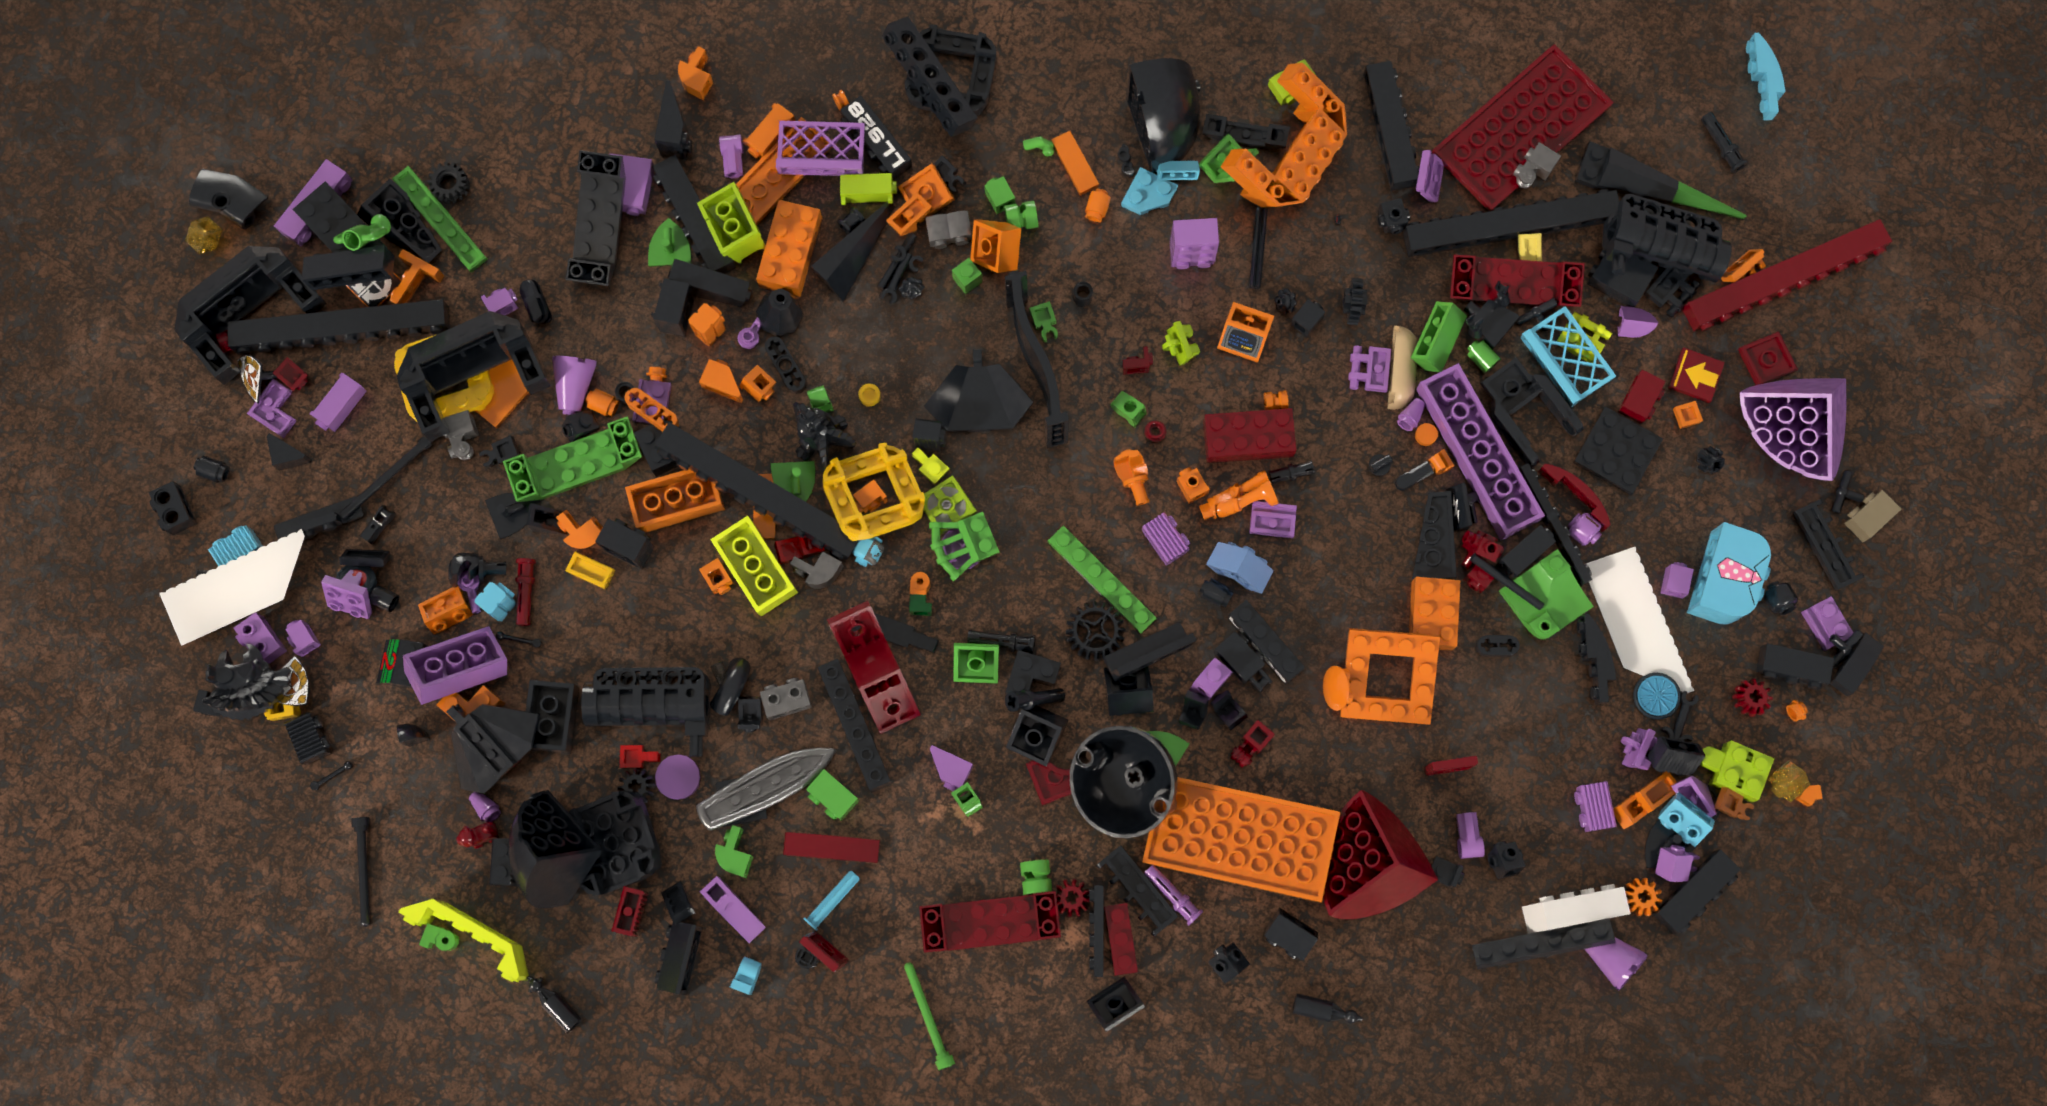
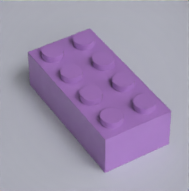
M489 626L403 655L404 672L421 705L507 675V658Z

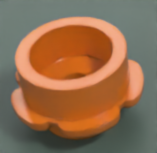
M649 367V372L646 373L652 381L663 382V379L667 378L666 369L661 367Z
M1792 700V703L1786 706V711L1793 721L1806 719L1808 710L1803 702Z

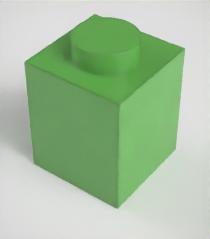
M1004 176L999 179L997 177L993 178L984 185L985 194L996 214L1005 211L1004 205L1015 203V196Z
M970 258L952 270L953 280L965 294L983 282L982 273Z

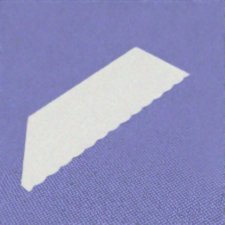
M302 529L297 533L289 534L288 537L280 538L277 542H271L267 546L260 547L257 551H251L246 556H240L237 560L229 561L226 565H220L217 569L209 570L206 574H200L196 579H189L186 583L177 585L176 588H169L165 593H159L181 646L283 600L305 537Z
M1636 547L1586 563L1592 572V580L1589 584L1623 668L1642 676L1653 672L1663 673L1675 680L1680 691H1687V693L1695 691L1691 687V681L1687 676L1685 667L1682 666V659L1678 655V649L1674 645L1673 637L1669 634V627L1665 624V617L1661 614V608L1657 604L1653 588L1648 583L1649 579L1646 573H1644V566L1640 563V556L1636 553Z

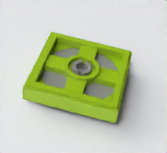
M953 475L924 493V512L931 522H958L977 513V510ZM940 529V536L951 529Z

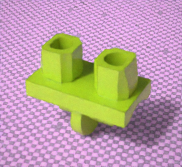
M1181 321L1173 323L1174 325L1171 328L1167 329L1168 335L1165 336L1167 342L1162 345L1163 351L1170 350L1171 355L1176 356L1180 366L1185 365L1190 359L1196 357L1200 350L1198 344H1188L1187 339L1193 336L1191 325H1182Z

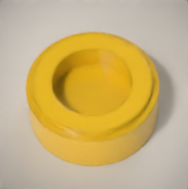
M874 384L863 385L858 393L861 403L865 406L876 405L881 397L879 388Z

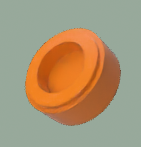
M1429 423L1420 425L1415 432V439L1422 446L1432 445L1438 437L1436 427Z

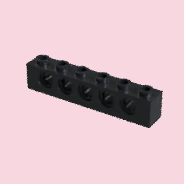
M909 16L889 23L882 34L884 42L890 47L897 61L901 63L908 77L916 85L920 95L929 104L931 111L937 116L942 127L948 132L950 137L970 130L978 117Z
M837 658L817 667L870 792L873 793L891 785L892 782L839 659Z

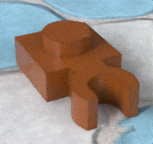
M1721 787L1714 808L1730 817L1750 820V817L1745 814L1746 808L1754 809V806L1751 803L1743 802L1744 796L1727 787Z

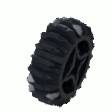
M1093 601V608H1089L1086 602L1084 603V611L1079 606L1076 608L1079 615L1075 613L1070 614L1074 621H1067L1066 625L1072 629L1065 630V634L1073 635L1067 638V642H1075L1071 646L1072 651L1080 648L1077 654L1079 657L1086 652V660H1089L1090 654L1094 655V661H1098L1099 654L1104 659L1107 651L1109 654L1115 652L1112 647L1116 649L1121 648V645L1116 641H1124L1125 637L1119 634L1125 633L1126 629L1118 627L1124 624V620H1116L1120 616L1119 612L1111 614L1113 606L1105 610V602H1102L1101 607L1098 608L1097 602ZM1089 615H1101L1095 622L1084 620ZM1107 620L1113 626V638L1104 631L1103 627ZM1078 624L1088 634L1083 643L1077 634ZM1100 625L1099 632L1101 634L1096 633L1091 637L1092 630H1089V628L1095 629ZM1097 640L1108 643L1100 648L1089 647Z

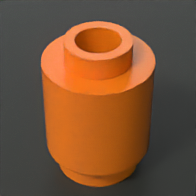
M1103 189L1091 191L1085 209V217L1094 222H1102V219L1105 218L1111 200L1107 191Z
M597 388L594 391L590 390L585 400L588 403L587 408L604 416L610 415L612 417L615 415L620 401L616 400L615 396Z

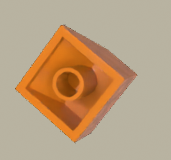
M974 220L971 261L996 273L1017 270L1021 228L1006 222Z

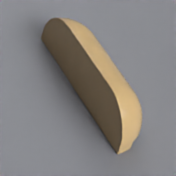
M1395 325L1393 327L1387 409L1392 410L1407 406L1414 397L1417 363L1411 359V356L1418 343L1415 335L1409 329Z

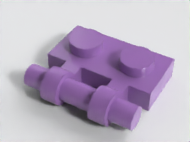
M1354 346L1353 354L1350 356L1352 368L1348 376L1350 389L1357 390L1359 382L1362 381L1365 382L1364 390L1386 393L1388 389L1391 349L1369 346L1368 354H1362V347ZM1361 363H1367L1366 373L1360 372Z

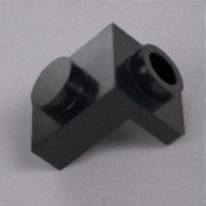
M591 409L568 415L562 424L563 434L568 438L569 442L576 441L580 436L597 432L600 428Z
M1188 690L1184 698V707L1179 723L1199 730L1207 715L1209 697Z
M1228 690L1218 694L1210 703L1214 713L1230 731L1248 718L1246 712L1237 704Z
M740 696L738 698V729H743L745 732H754L760 729L762 724L761 696Z

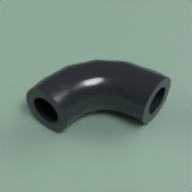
M739 657L730 661L723 681L710 702V707L716 713L727 716L736 704L751 669L746 659Z

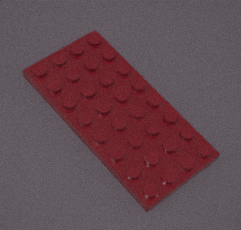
M1553 44L1432 150V154H1436L1442 160L1445 168L1491 212L1520 187L1513 173L1519 164L1524 166L1527 161L1524 157L1531 147L1535 149L1540 142L1558 154L1608 110L1614 102Z

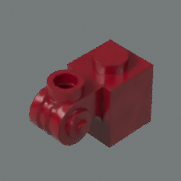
M1257 720L1241 739L1244 743L1232 749L1233 752L1230 758L1235 760V763H1238L1241 768L1248 764L1250 765L1252 755L1255 752L1259 754L1275 734Z

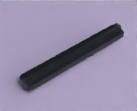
M1260 206L1256 208L1249 287L1253 289L1261 287L1268 208Z

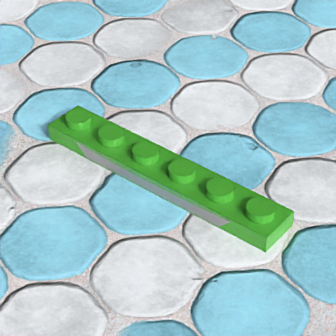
M1064 526L1048 540V543L1137 632L1142 634L1157 619Z

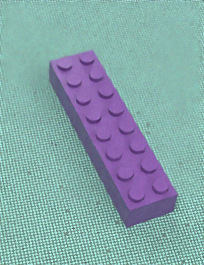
M1459 363L1421 381L1416 391L1421 400L1425 402V407L1472 491L1477 493L1480 500L1479 503L1500 541L1539 522L1545 516Z

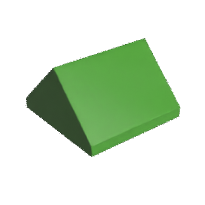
M954 643V682L998 683L999 645Z

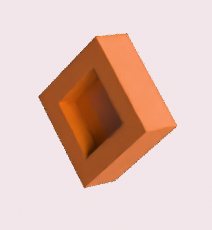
M1696 401L1673 408L1680 429L1703 422Z

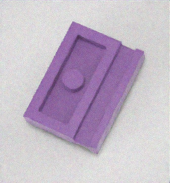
M1423 150L1416 191H1420V194L1430 203L1438 202L1444 164L1436 154H1431V150Z
M640 379L638 388L668 409L672 388L671 383ZM639 397L636 398V401L639 402L642 406L643 403L640 401ZM655 406L649 407L646 414L654 415L658 408ZM635 412L633 413L632 421L634 423L639 422L651 425L643 417Z
M1253 502L1249 534L1294 538L1297 506L1287 504L1270 506L1267 502Z
M1832 596L1801 612L1824 651L1835 646L1829 641L1831 635L1836 634L1845 641L1853 633Z

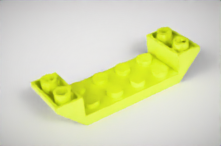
M431 899L403 907L399 910V913L404 915L403 920L413 926L418 925L421 927L423 924H431L435 917L443 921H453L452 926L462 932H472V938L481 943L493 944L491 946L493 950L500 954H505L497 967L502 972L501 976L511 982L527 981L529 973L522 945L447 902Z

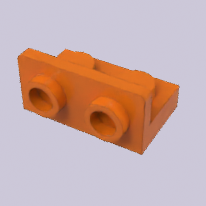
M458 585L418 604L424 624L433 635L473 616L471 609L466 603L462 589Z

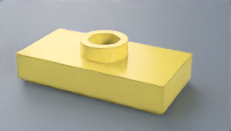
M1541 233L1519 234V260L1542 261Z

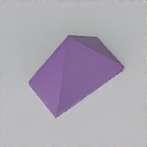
M1692 775L1672 784L1671 787L1675 793L1679 791L1710 817L1716 815L1717 812L1714 808L1708 785Z

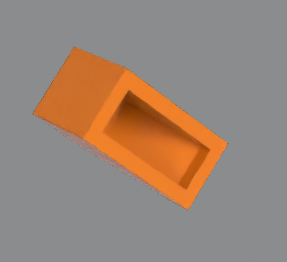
M709 359L699 381L701 387L742 404V395L728 363L720 359H716V361Z

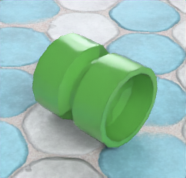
M1034 200L1022 202L1021 206H1018L1016 203L1004 205L1007 223L1019 228L1025 227L1027 230L1038 228Z
M1049 860L1020 863L1021 876L1025 878L1022 882L1023 895L1052 891L1051 879L1047 877L1050 873Z

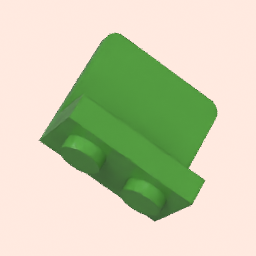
M1230 134L1226 135L1199 163V166L1214 183L1235 181L1221 168V165L1232 149H1242ZM1256 148L1247 149L1254 157L1259 153Z

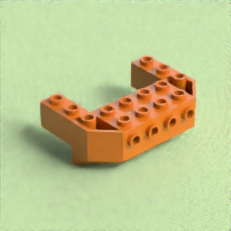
M1303 62L1288 64L1277 80L1300 103L1294 114L1304 125L1274 171L1271 173L1246 148L1232 149L1221 165V168L1244 188L1240 195L1260 207H1279L1306 201L1310 196V191L1320 181L1321 174L1331 164L1334 154L1342 147L1343 141L1347 136L1345 104Z

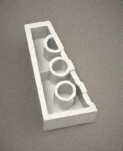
M1611 884L1601 886V891L1595 892L1594 888L1580 890L1581 895L1574 896V892L1560 894L1561 899L1554 900L1553 896L1539 898L1540 903L1522 906L1528 934L1630 914V909L1624 887L1615 888V885Z

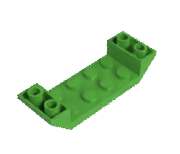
M629 417L607 423L609 429L529 458L521 454L504 460L503 464L516 501L543 500L626 470L642 458Z

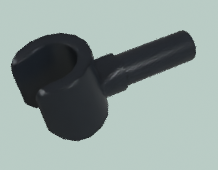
M1474 491L1468 494L1473 524L1478 523L1474 504L1480 501L1477 493Z

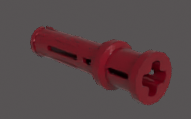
M518 558L516 559L518 575L515 577V582L518 584L516 625L530 626L531 590L535 582L533 566L536 564V560Z

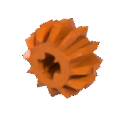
M1635 878L1633 879V884L1627 883L1625 885L1629 890L1625 891L1628 897V904H1630V912L1636 910V916L1638 917L1642 916L1643 913L1646 916H1650L1651 910L1654 912L1659 910L1655 903H1662V899L1656 897L1662 891H1654L1656 883L1651 882L1648 885V878H1643L1641 881ZM1644 893L1642 896H1646V900L1641 901L1642 899L1638 898V894Z

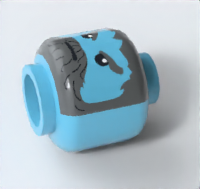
M877 536L867 540H858L852 551V554L856 557L855 562L864 567H867L868 564L876 565L884 552L883 540Z

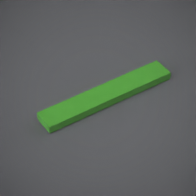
M409 166L392 178L407 193L412 204L471 273L488 260Z

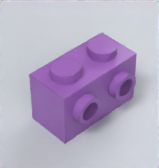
M256 612L234 627L238 634L235 636L237 641L243 647L246 646L248 648L246 644H252L257 647L264 661L269 664L287 651L264 616Z

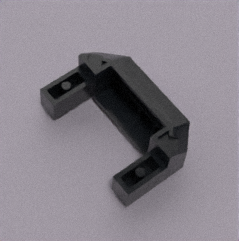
M247 246L179 299L174 330L179 338L192 349L210 373L225 385L241 372L216 341L217 334L228 331V324L218 321L217 314L220 309L230 306L232 298L242 296L246 299V306L240 312H236L234 318L229 319L228 322L241 321L283 287L306 314L316 313L327 303L316 290L310 289L302 281V273L279 248Z
M488 311L408 348L396 376L399 387L408 399L422 434L429 441L450 433L434 394L511 359L530 395L551 386L529 336L519 320Z

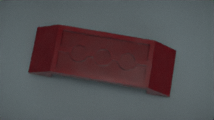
M1454 254L1450 298L1469 301H1493L1498 297V291L1494 287L1500 281L1502 285L1510 286L1508 290L1510 303L1541 305L1555 298L1558 302L1557 306L1581 307L1585 263L1483 258Z
M1056 891L944 905L919 906L924 953L1061 937Z

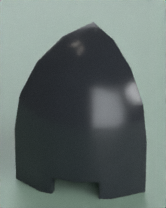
M409 723L397 725L399 743L411 747L430 740L427 732L417 725Z

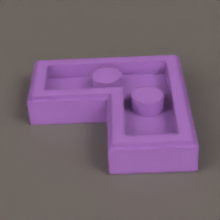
M272 379L260 395L259 403L255 402L247 414L284 438L296 423L294 418L280 410L292 391Z

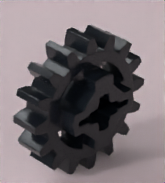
M1352 278L1349 288L1344 290L1342 313L1347 314V325H1358L1361 315H1365L1368 297L1367 289H1363L1364 283L1362 278Z

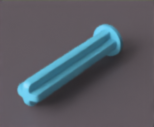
M849 871L808 918L804 917V920L817 931L819 924L860 878L853 871Z

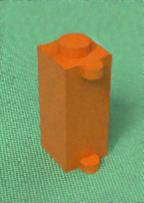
M774 103L771 106L773 109L752 134L742 140L748 147L747 151L756 159L758 157L762 158L777 143L779 121H796L794 115L778 103ZM784 127V134H785L791 127Z

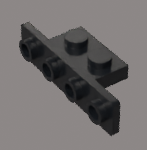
M355 496L274 525V530L278 540L282 537H288L291 533H297L300 529L304 533V539H309L317 533L332 531L337 526L364 517L362 506L345 520L339 515L346 506L357 498Z

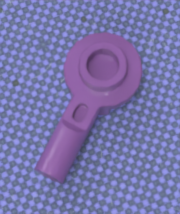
M758 317L750 328L742 329L738 334V342L743 348L752 349L759 342V334L757 332L761 325Z
M465 570L460 574L457 582L459 588L467 592L472 614L481 612L480 607L474 601L480 584L479 576L477 575L472 580H469L468 570Z

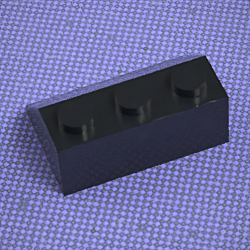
M673 922L672 925L668 926L666 938H668L667 947H663L660 961H663L662 968L657 971L655 976L656 989L679 995H687L703 927L682 922L676 925Z

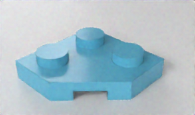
M1140 167L1121 206L1139 215L1148 213V211L1156 208L1167 207L1173 199L1178 185L1169 180H1159L1158 175Z

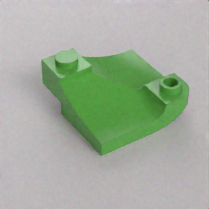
M1558 549L1513 580L1544 603L1541 610L1536 609L1506 586L1499 590L1523 625L1532 635L1539 639L1551 637L1594 607L1575 579L1570 569L1571 566ZM1541 624H1547L1548 630H1543Z

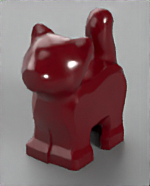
M486 822L472 829L464 826L459 832L456 841L463 847L473 846L475 849L483 847L485 842L489 841L492 843L493 838H499L498 828L494 822Z

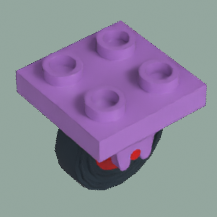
M346 565L337 573L336 578L324 576L321 583L328 607L334 611L350 613L356 618H370L372 608L369 596L377 585L376 575L371 567Z

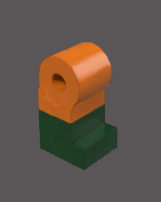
M923 572L913 574L910 580L909 612L913 616H932L933 612L932 603H927V592L931 586L928 575Z

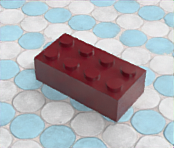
M1292 408L1205 414L1203 427L1207 463L1294 457L1296 453Z

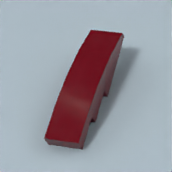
M785 832L783 855L878 863L880 840Z

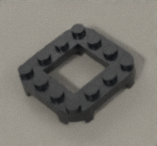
M929 25V28L919 33L933 53L941 52L975 58L967 93L961 94L976 116L981 115L989 101L996 65L995 45L982 32H979L978 35L938 29V25ZM907 75L905 91L908 102L919 109L931 111L929 104L920 95L918 88Z

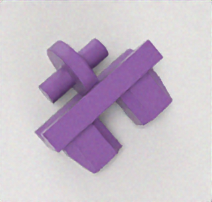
M1638 728L1636 733L1632 732L1630 738L1622 737L1621 743L1626 745L1623 751L1626 755L1622 765L1648 770L1651 762L1645 755L1647 750H1652V747H1654L1658 740L1654 736L1656 732L1652 729L1644 730Z

